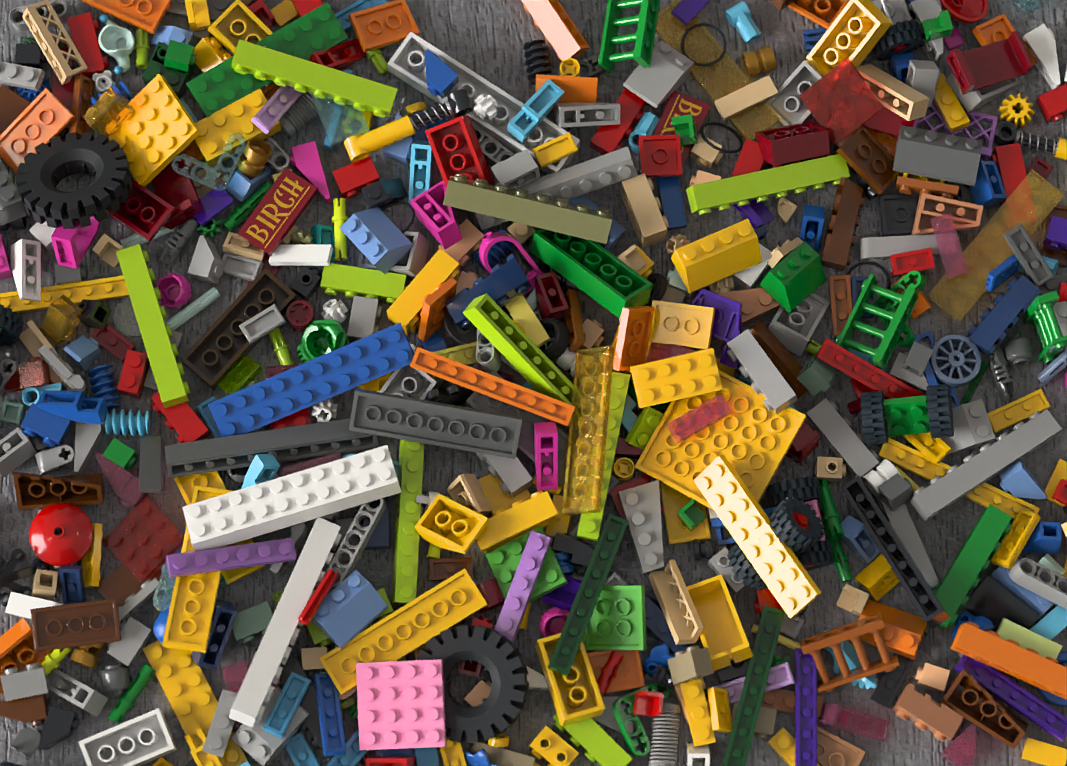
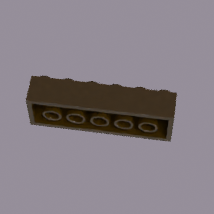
M264 268L181 358L183 365L215 391L262 339L260 338L250 344L239 325L273 304L276 305L281 315L284 316L288 306L297 300L296 294Z

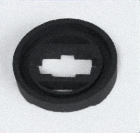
M653 273L647 278L653 284L654 289L650 294L648 303L644 306L652 307V301H660L666 292L667 279L659 273Z

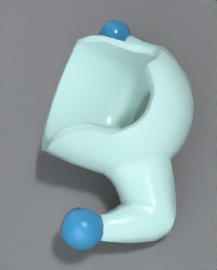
M102 14L100 21L105 23L106 26L99 34V45L103 51L116 59L118 66L114 68V72L119 75L126 73L130 70L129 54L134 49L135 38L131 31L118 26L117 23L109 20L106 14Z

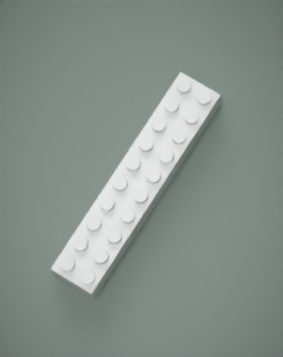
M411 31L387 63L390 73L441 105L448 100L447 97L451 93L460 89H466L473 107L476 106L474 100L481 94L484 97L491 95L499 105L496 108L498 114L491 120L488 117L482 120L474 110L466 115H469L473 123L511 151L518 153L527 149L539 169H541L532 149L568 133L547 118H544L523 143L507 131L508 123L522 110L524 104ZM427 49L458 74L459 82L443 99L438 95L435 97L427 89L425 51ZM571 134L577 148L579 149L580 140ZM575 154L548 165L541 170L547 174L563 170Z
M385 445L182 508L192 546L195 551L227 546L401 493V489L388 446Z
M320 517L316 519L232 705L229 718L252 728L255 722L260 723L266 708L263 706V703L268 704L274 687L271 685L272 683L277 684L283 669L280 665L286 664L292 649L289 645L294 646L300 629L297 627L303 626L298 621V617L315 592L314 589L318 587L326 573L323 569L327 571L334 555L331 551L336 552L342 534H339L341 526Z

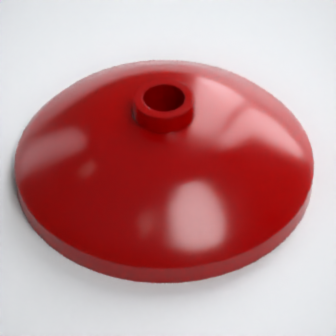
M940 0L942 9L944 11L948 10L950 17L964 23L979 22L988 11V0Z
M56 503L45 507L35 516L30 526L29 540L34 553L47 564L53 566L71 565L82 559L89 551L93 541V527L86 513L77 506L68 503ZM62 529V534L57 536L55 534L56 530Z

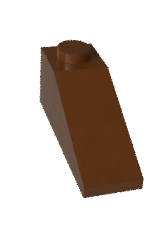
M45 694L6 702L5 700L0 701L1 717L32 724V727L45 725L49 712Z

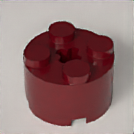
M806 419L786 453L789 459L791 457L796 458L797 460L794 461L796 463H800L819 446L818 441L821 439L819 433L806 424Z

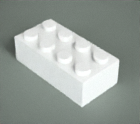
M159 708L79 741L87 766H141L177 751L164 714Z

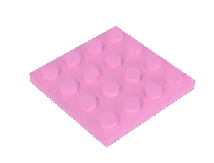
M443 659L356 663L360 750L446 747Z

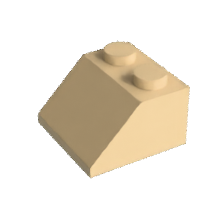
M474 474L459 475L446 489L451 500L485 517L492 512L491 502L485 497L481 482L476 479Z

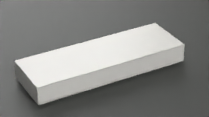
M280 244L272 256L269 257V263L271 266H329L333 247L331 244Z

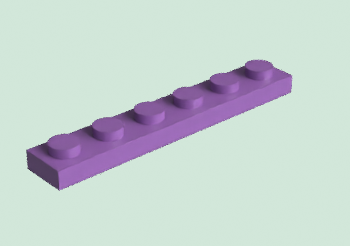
M532 530L494 629L500 635H505L512 641V645L553 539Z
M293 538L171 554L167 555L166 560L169 576L174 578L294 561L297 556Z

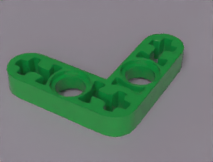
M913 270L908 272L889 290L897 292L899 289H903L905 293L907 287H910L918 293L925 286L926 278L922 273ZM881 296L876 300L874 306L884 309L883 304H886V310L893 312L897 310L899 302L893 300L895 302L893 304L891 303L892 299ZM878 316L886 329H888L891 323L890 320ZM906 323L903 333L906 334L907 340L903 341L904 337L901 334L897 342L898 345L904 348L912 346L915 341V334L909 324Z
M649 684L616 699L612 704V711L628 749L635 757L647 755L651 746L639 716L633 715L634 695L640 691L653 692L658 688H662L663 692L661 693H664V699L669 696L670 689L665 688L662 684ZM621 704H626L627 708L619 710ZM630 714H631V717H630V718H626V719L623 720L622 717H625L626 715H630ZM629 721L634 722L636 725L634 733L628 732L626 728ZM638 734L640 735V737L636 739H631V737L637 736ZM638 743L644 746L641 750H636Z

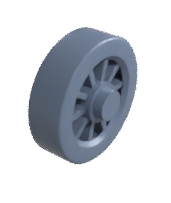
M959 334L946 335L931 347L933 352L929 363L938 383L942 385L948 384L951 388H958L971 382L978 374L981 367V354L978 347L967 337ZM937 363H944V366L938 368ZM946 368L949 370L947 376L941 372ZM953 371L955 372L956 378H951Z

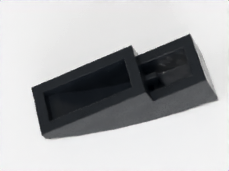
M557 531L552 549L573 554L571 562L588 566L595 548L581 539ZM613 564L611 565V568L609 570L611 572H613L615 567Z

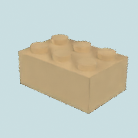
M645 173L621 181L620 190L621 197L642 248L665 241L666 233H668L667 228L669 227L666 217L660 213L661 204L658 197L654 198L652 192L654 190L653 183L650 178H646Z

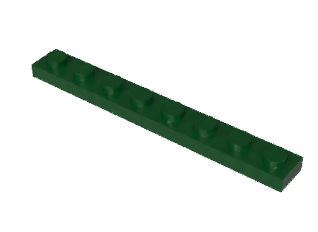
M609 513L547 667L548 669L568 676L629 521Z
M765 605L763 607L752 649L753 657L749 661L723 766L746 765L785 613L783 610Z

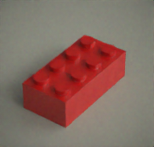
M469 115L460 116L425 130L446 188L451 175L455 176L456 173L467 175V179L476 181V178L488 181V184L495 186Z

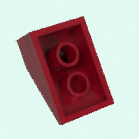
M131 179L133 183L132 189L128 191L129 197L126 202H119L121 208L114 214L109 211L107 212L121 225L151 242L176 208Z

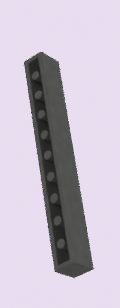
M351 418L166 445L165 455L169 478L248 467L251 465L256 454H273L277 462L375 448L378 447L377 435L350 431Z

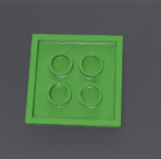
M542 526L532 530L547 536ZM531 531L485 554L505 599ZM551 544L529 603L568 583Z
M603 585L583 636L585 650H646L644 585Z

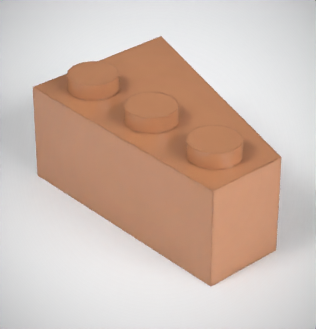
M922 193L919 197L911 235L977 229L980 225L983 206Z
M763 288L717 293L742 303L741 328L776 312L779 307V303Z
M909 683L905 686L892 709L896 711L895 715L905 721L907 719L915 722L914 726L922 731L929 730L933 732V737L942 742L952 740L964 717L946 705L932 700V696L929 694H922L914 689L915 685Z

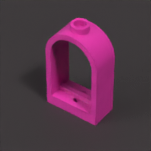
M94 216L90 217L92 225L81 227L80 221L76 220L74 229H64L61 221L55 229L51 238L58 265L74 269L78 268L100 227V222Z
M505 232L486 233L482 237L479 247V259L482 265L491 274L492 268L487 258L490 248L499 241L512 242L533 268V270L525 275L532 286L528 288L529 290L525 293L527 294L535 287V276L542 275V271L513 236Z

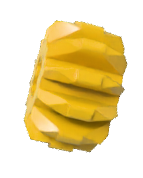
M1020 93L1017 94L1016 98L1011 94L1008 96V100L1003 99L1002 101L1003 106L999 108V112L1002 113L1000 119H1007L1006 122H1011L1016 127L1019 125L1023 128L1025 122L1030 123L1032 120L1030 116L1034 115V110L1031 109L1033 103H1027L1028 96L1021 99Z

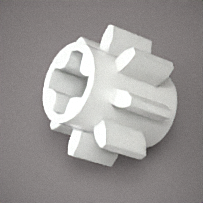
M481 94L474 100L476 106L473 110L482 120L487 117L491 120L498 114L496 108L499 105L491 95L484 97Z
M331 299L323 305L325 311L321 315L324 319L336 320L339 323L346 319L345 313L348 309L341 300L337 302L336 299Z
M332 398L314 404L312 416H316L317 422H328L331 418H336L338 405L333 404Z

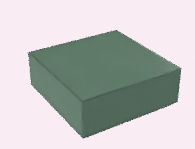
M4 400L0 422L21 426L26 407L25 404Z

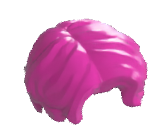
M168 273L159 279L155 287L159 288L162 298L159 304L160 306L164 305V308L179 309L192 296V288L188 279L180 274Z
M555 607L544 612L539 622L541 636L545 638L561 633L569 611Z

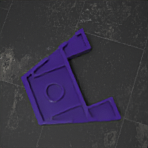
M702 289L690 305L715 308L711 336L726 341V346L719 363L739 369L740 364L738 361L733 362L727 354L729 350L727 343L741 334L742 303L710 290Z

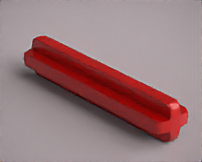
M330 569L326 572L298 617V621L303 625L310 623L338 578V573Z

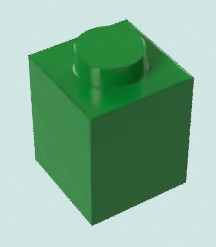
M170 40L164 66L188 72L189 67L194 66L197 56L193 54L194 46Z
M116 438L112 440L103 453L106 460L125 472L129 468L132 469L138 460L136 458L138 454Z

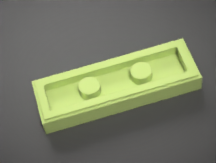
M1003 618L996 632L1000 635L999 638L1006 641L1007 639L1014 640L1019 643V647L1034 649L1039 652V656L1044 658L1051 657L1057 659L1062 645Z

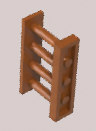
M882 613L800 640L803 654H812L821 680L817 681L818 693L822 691L830 692L837 686L882 671L890 672L896 669L897 666H900L898 655L890 657L881 630L885 627ZM869 632L873 634L882 660L873 663L869 662L861 641V636ZM846 640L853 642L862 665L861 667L849 670L840 646L841 642ZM828 646L833 649L841 670L840 674L829 677L820 653L822 648Z

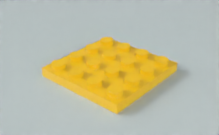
M158 74L102 128L110 141H116L120 149L123 148L131 174L136 182L144 187L201 133L165 77L161 74Z

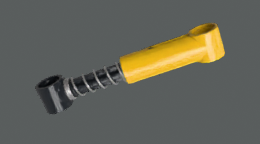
M460 89L451 93L444 104H439L435 108L431 107L428 111L424 110L419 115L416 113L412 118L406 115L365 134H357L347 138L344 141V145L351 161L356 162L364 159L370 153L416 134V129L419 130L422 126L427 127V124L435 123L438 119L442 120L445 116L455 115L460 117L472 112L474 107L466 89Z
M1006 121L999 124L995 131L994 141L999 146L1020 143L1021 147L1025 145L1029 146V149L1032 147L1036 148L1037 151L1040 149L1044 150L1045 153L1047 151L1052 152L1055 158L1067 160V139L1059 138L1055 141L1054 138L1051 140L1047 139L1046 136L1039 137L1038 134L1023 133L1013 123ZM1001 131L1008 132L1010 137H1003Z

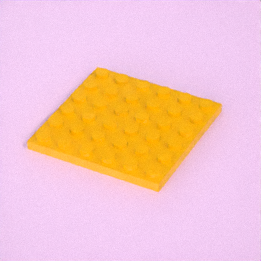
M720 370L718 371L723 390L671 401L635 465V468L712 510L713 508L694 483V480L718 456L724 455L759 503L807 417L791 407H787L776 415L773 410L769 411L763 403L765 398L761 393L757 395L751 386Z

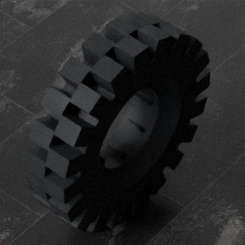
M76 132L67 133L65 142H62L59 136L49 139L51 147L42 142L35 147L37 154L29 152L24 157L25 163H20L17 169L19 175H16V184L25 211L30 217L33 216L34 220L38 223L43 224L46 221L47 226L57 228L61 221L64 229H74L76 220L80 221L81 227L92 225L90 220L92 216L98 222L108 218L106 210L114 214L120 209L119 202H126L129 197L128 191H131L133 184L127 156L123 148L120 149L119 144L114 140L109 142L107 136L99 134L94 138L91 132H83L80 140H78ZM83 173L94 176L91 184L78 191L64 192L56 188L62 179L73 174Z
M464 625L446 629L440 632L439 635L433 636L426 643V647L421 649L415 658L417 661L443 659L446 737L451 741L475 743L498 736L514 724L519 718L520 711L524 709L527 701L525 700L526 693H529L527 666L523 663L521 659L523 656L518 648L511 644L512 641L505 635H500L496 630L476 625ZM466 660H470V663L474 661L481 663L486 667L484 670L489 671L492 679V684H490L492 689L489 697L482 699L483 703L476 707H471V704H467V706L461 705L455 700V696L452 697L449 690V683H451L449 677L454 668L457 669V665Z

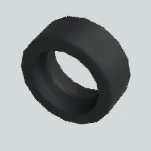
M553 318L540 320L547 333L555 328V339L548 349L545 348V344L539 347V349L549 359L559 358L569 345V329L566 324Z

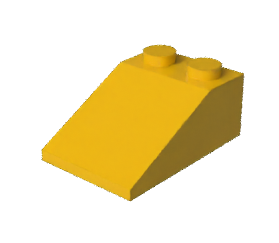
M438 494L415 525V528L423 540L439 548L466 554L489 522V519Z

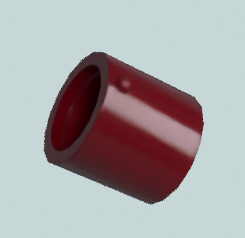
M296 300L288 306L286 315L293 331L304 332L307 329L306 327L315 321L313 309L308 302Z
M496 578L476 585L487 603V606L480 610L481 613L504 604L505 598Z

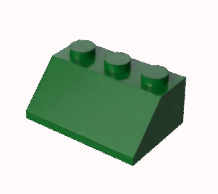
M804 241L768 272L760 286L789 313L792 312L826 281L820 255Z

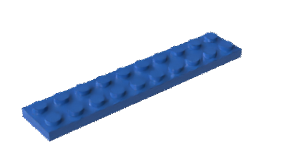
M400 322L208 403V406L222 437L246 434L411 364L414 352Z

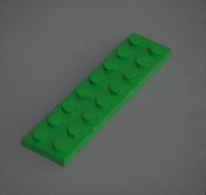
M326 2L255 44L308 61L313 53L321 50L326 51L347 39L348 36L330 5ZM232 56L190 80L186 85L205 117L208 118L220 109L273 81L269 79L265 81L259 80L253 74H240L232 68Z

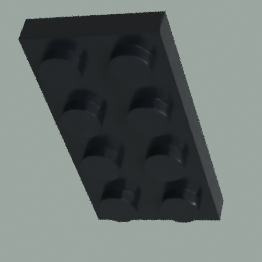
M959 189L958 201H962L961 189ZM919 193L879 195L883 237L912 234L920 197Z

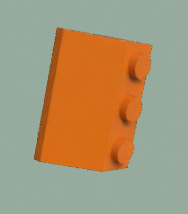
M796 0L788 7L829 29L850 0Z
M536 74L535 93L550 79L564 91L563 96L557 103H596L598 78ZM555 106L549 113L555 112Z
M868 599L859 620L882 613L885 627L882 628L881 633L888 651L915 660L928 625L922 617ZM869 632L861 636L862 642L877 647L873 634Z
M24 618L0 636V676L8 668L17 667L18 670L26 669L28 664L39 663L40 665L45 660L44 657L52 653L51 650L35 652L33 629ZM0 678V692L4 695Z

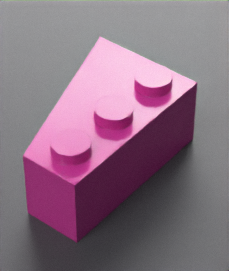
M443 180L412 199L410 204L415 211L417 219L446 250L463 238L454 207L443 205L447 189Z

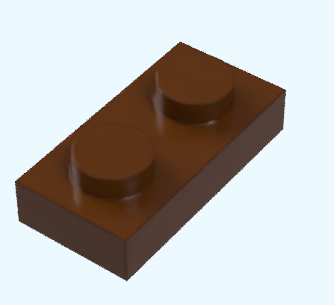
M472 557L429 559L430 581H445L464 568L471 579H473Z

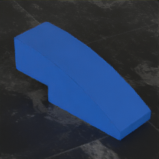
M43 390L36 404L38 408L53 415L89 424L102 425L108 412L104 398L84 397L82 391Z

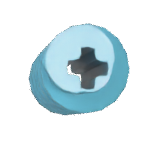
M113 408L111 414L108 412L106 414V434L110 435L113 430L115 435H119L122 430L123 435L126 436L130 430L132 436H135L137 432H139L140 436H144L147 432L149 436L151 423L149 410H146L144 416H142L141 410H138L135 416L132 409L129 410L128 415H125L124 409H121L118 415L116 409Z

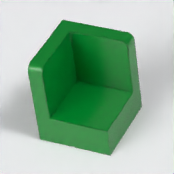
M948 10L941 11L937 18L922 22L927 41L951 36L953 31Z
M693 115L672 117V125L676 130V134H680L681 146L698 144L696 121Z
M694 499L689 501L677 513V517L690 531L707 517L695 504L696 501Z

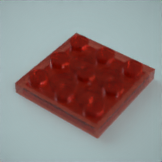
M846 58L799 95L820 126L828 130L829 138L834 145L840 143L885 108L849 58Z
M145 496L102 542L143 584L167 561V555L174 554L183 545L185 535L149 497Z

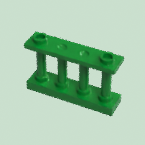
M608 0L601 50L598 57V64L605 71L612 73L614 62L635 59L643 68L651 66L660 0ZM641 6L639 15L621 18L622 9ZM638 23L636 33L618 36L619 27ZM636 41L633 51L615 54L617 44Z
M870 274L868 279L864 280L861 294L842 333L837 335L835 344L844 349L848 347L872 356L876 367L884 370L919 296L916 290L907 287L905 293L900 294L878 286L875 276ZM875 293L898 301L899 306L896 311L891 312L868 302L872 294ZM864 311L890 320L891 323L888 329L882 330L860 322ZM855 329L881 338L879 347L872 348L851 340Z
M1057 291L1036 296L1022 316L1024 324L1031 323L1034 326L1042 349V353L1036 359L1037 363L1043 361L1044 364L1051 363L1067 347V336L1063 337L1053 309L1055 303L1059 300Z

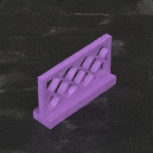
M932 102L931 107L928 108L933 113L922 117L919 121L915 119L914 128L924 123L929 131L936 132L944 127L948 134L955 136L964 132L968 138L977 140L984 137L988 142V146H982L980 161L990 160L998 117L975 111L968 113L964 109L972 123L951 133L947 124L940 116L935 103ZM936 116L941 124L933 128L928 120ZM988 121L992 122V126L984 130L979 123ZM974 125L980 131V134L975 137L967 130Z

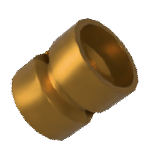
M770 45L758 48L757 52L749 50L741 53L743 67L748 78L758 76L761 71L768 73L777 69L775 56Z
M258 138L249 139L236 162L237 168L247 176L258 177L265 167L264 164H266L272 154L270 145Z
M106 643L79 646L73 650L70 660L96 670L100 660L98 654L103 653Z

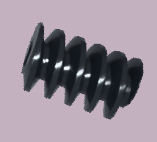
M532 40L523 45L525 50L524 57L526 58L525 64L528 66L526 68L528 73L527 79L532 85H536V74L548 75L552 73V69L546 68L551 65V62L545 61V59L550 58V54L544 53L549 50V46L543 45L545 43L544 40Z

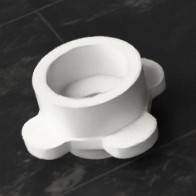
M105 70L103 73L93 74L92 80L95 81L98 92L112 89V85H115L111 78V71Z

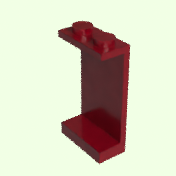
M1017 30L1013 31L1007 39L963 53L960 48L952 50L946 59L962 94L1027 75L1033 67L1032 58L1027 53L1024 41L1019 36Z
M180 153L151 180L157 196L176 208L163 225V227L171 230L203 210L183 155Z

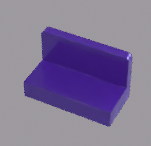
M219 184L200 199L203 210L192 216V218L201 226H204L232 205L234 201Z
M756 200L749 201L750 204L741 207L733 204L745 220L749 219L753 229L767 225L774 219V215L763 202L757 203Z
M565 575L568 583L545 594L542 602L570 612L582 581Z

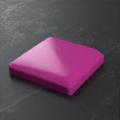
M958 28L953 29L951 36L943 37L948 51L965 44Z

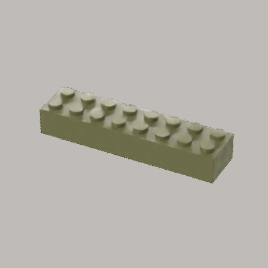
M456 173L455 176L451 175L448 180L443 205L607 244L613 214H610L608 209L597 208V210L589 209V205L584 203L572 205L569 204L567 199L557 198V200L548 199L549 195L537 193L535 196L528 194V190L517 188L516 191L510 190L508 185L496 183V186L488 184L487 180L476 178V181L467 179V175Z

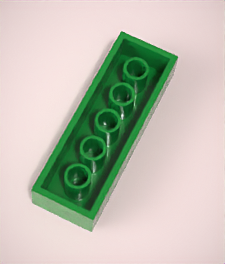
M542 228L534 232L530 252L619 319L623 307L644 306L648 303L653 284L597 242Z
M991 504L981 514L935 591V595L950 617L936 626L940 630H943L946 626L949 628L954 624L959 615L956 613L957 609L960 610L964 607L970 597L967 595V592H971L980 580L977 577L978 574H982L991 562L988 557H992L1002 543L998 540L1006 536L1012 526L1009 523L1012 517Z

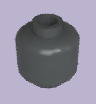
M1021 334L1011 336L1010 340L1004 345L1007 361L1016 367L1029 364L1034 356L1031 340L1027 337H1022Z
M122 663L105 665V669L101 671L103 689L111 692V695L123 694L124 689L130 686L128 668L122 666Z

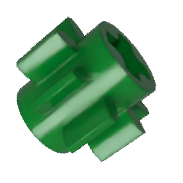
M214 217L204 226L196 228L198 233L203 232V236L211 237L214 240L216 233L221 234L218 226H221L222 223L220 220L215 221L216 217ZM207 224H211V229H207Z

